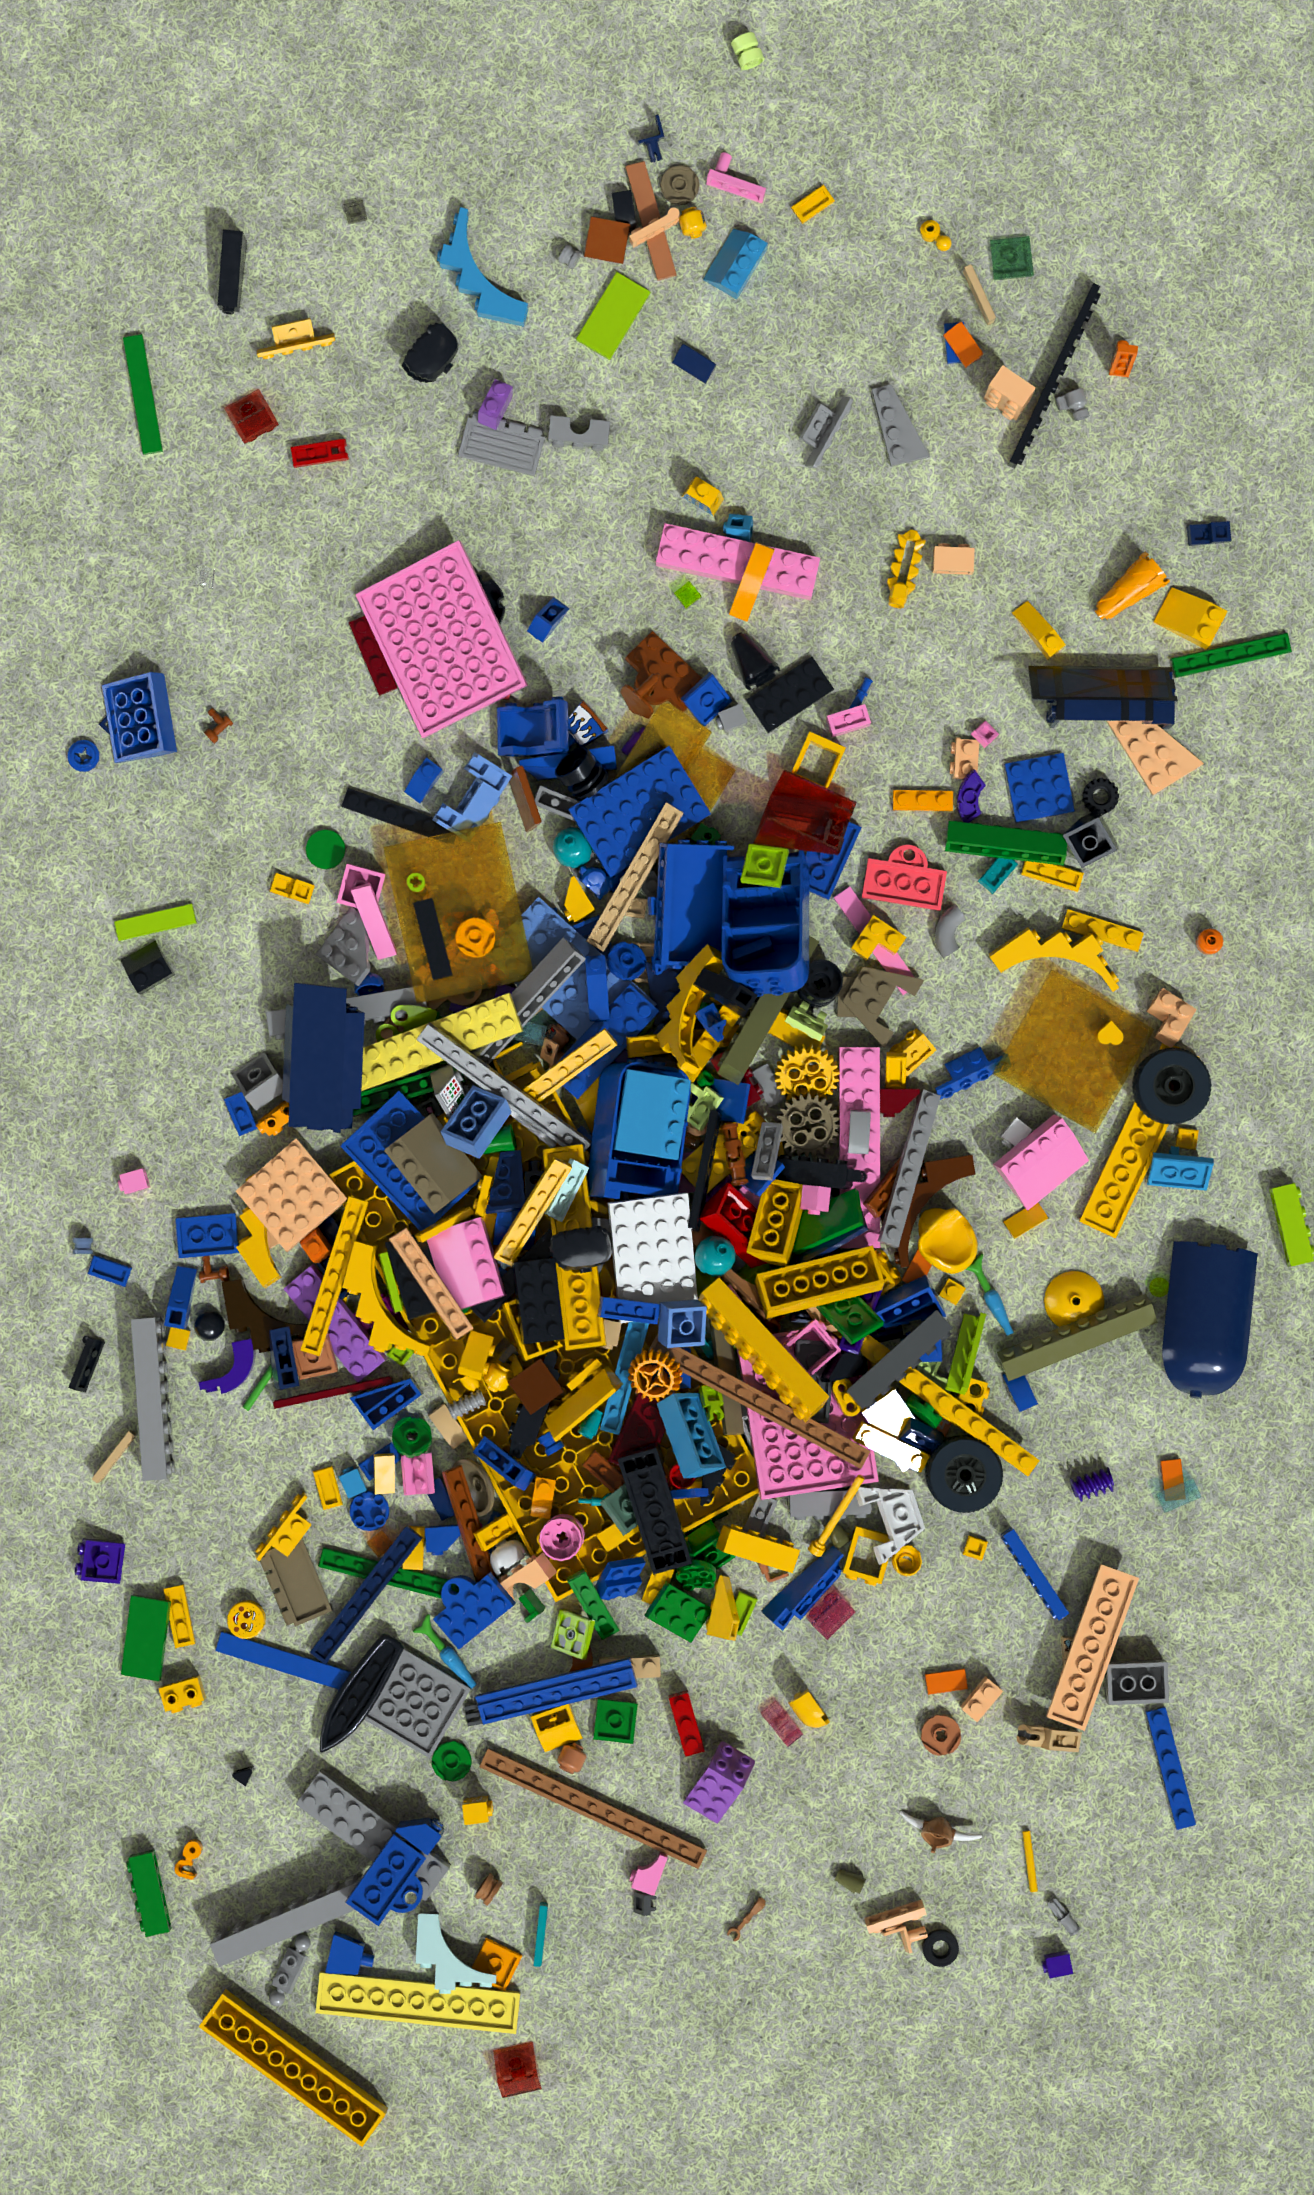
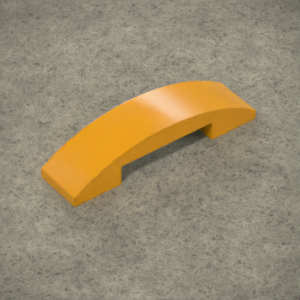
M756 542L729 615L748 622L773 556L774 548Z

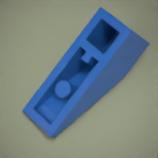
M605 955L585 956L590 1021L610 1020Z
M486 1436L483 1437L473 1451L475 1455L523 1491L527 1489L536 1476L534 1472Z

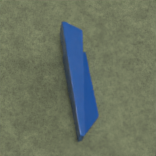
M614 746L588 749L596 758V762L598 761L604 769L617 770ZM568 753L519 760V766H523L524 770L538 781L558 779L555 776V769Z
M830 1547L821 1557L778 1593L761 1612L782 1631L794 1615L801 1620L841 1575L839 1561L844 1555L836 1547Z

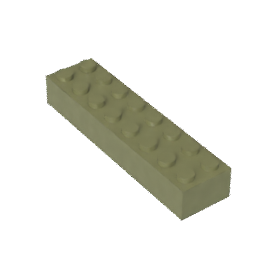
M809 936V959L819 943L818 940ZM791 992L783 993L780 996L763 994V996L756 998L731 1039L727 1050L722 1055L717 1065L720 1067L717 1074L739 1085Z

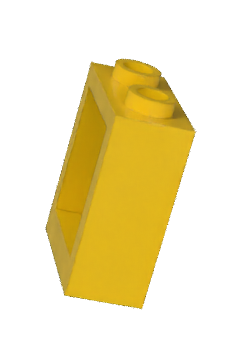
M809 731L789 778H792V782L796 785L803 786L805 784L810 786V790L817 794L826 793L846 747ZM809 744L837 755L824 785L797 774Z
M855 1525L842 1572L846 1574L845 1577L857 1581L858 1577L865 1579L864 1583L876 1586L877 1583L882 1584L888 1561L881 1564L877 1577L849 1568L859 1536L887 1543L890 1541L888 1534Z

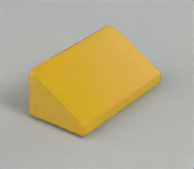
M1037 1203L1028 1211L1023 1209L1003 1221L1013 1239L1047 1220L1048 1216L1040 1204Z

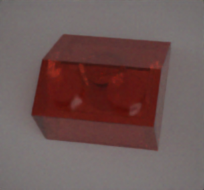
M259 389L224 408L244 444L254 441L258 436L272 431L279 425Z
M533 2042L493 2050L497 2082L502 2098L542 2089Z

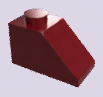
M880 1089V1114H883V1117H895V1114H899L920 1093V1089Z

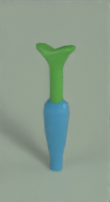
M980 1254L973 1264L965 1270L976 1274L985 1292L984 1301L987 1307L1002 1326L1006 1335H1011L1014 1332L1010 1326L999 1293L991 1288L982 1271L983 1254Z
M427 1614L422 1625L416 1627L413 1632L427 1635L440 1651L442 1661L472 1689L477 1683L471 1677L456 1651L452 1647H446L433 1631L430 1614Z

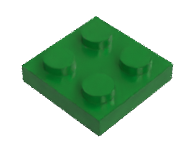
M598 1698L593 1740L633 1744L638 1703Z

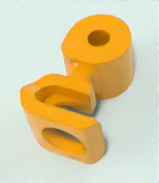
M192 1839L185 1845L183 1849L185 1859H180L174 1868L176 1875L179 1877L193 1880L197 1876V1873L182 1870V1868L187 1865L192 1866L194 1863L192 1860L199 1857L202 1853L203 1845L199 1840Z

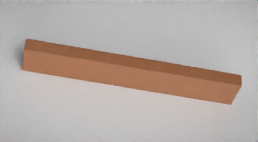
M645 161L625 166L641 225L644 228L654 218L658 217L660 219L661 217ZM663 231L646 241L657 281L677 276L666 235Z

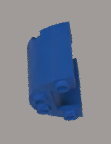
M551 697L550 701L534 703L533 707L527 708L518 707L517 703H505V707L497 708L498 755L536 757L567 753L569 751L568 702L564 700V697Z

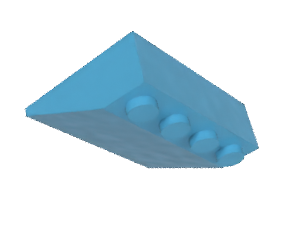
M626 1069L613 1150L678 1160L691 1080Z

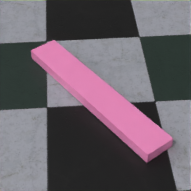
M848 887L835 896L834 900L860 935L872 916L852 888ZM876 946L872 953L886 972L914 977L898 953L892 955L881 946ZM897 987L902 995L907 993L903 989Z

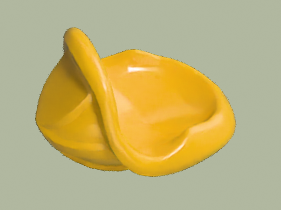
M955 1207L947 1210L932 1208L923 1212L918 1224L920 1236L918 1249L921 1255L935 1268L946 1273L956 1274L967 1269L974 1261L978 1249L975 1232L968 1220Z

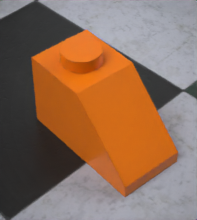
M318 1226L300 1241L301 1247L313 1263H321L331 1255L333 1247Z

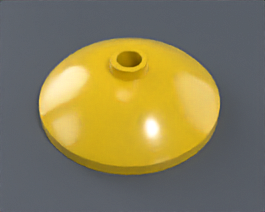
M1068 1271L1058 1275L1050 1282L1045 1292L1044 1306L1051 1321L1060 1327L1103 1310L1104 1294L1101 1286L1092 1276L1080 1271ZM1075 1297L1079 1299V1304L1077 1305L1072 1303Z

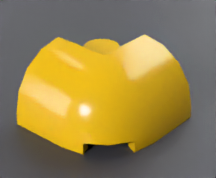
M808 1689L802 1693L799 1691L794 1695V1699L788 1702L804 1725L811 1728H821L830 1723L829 1718Z

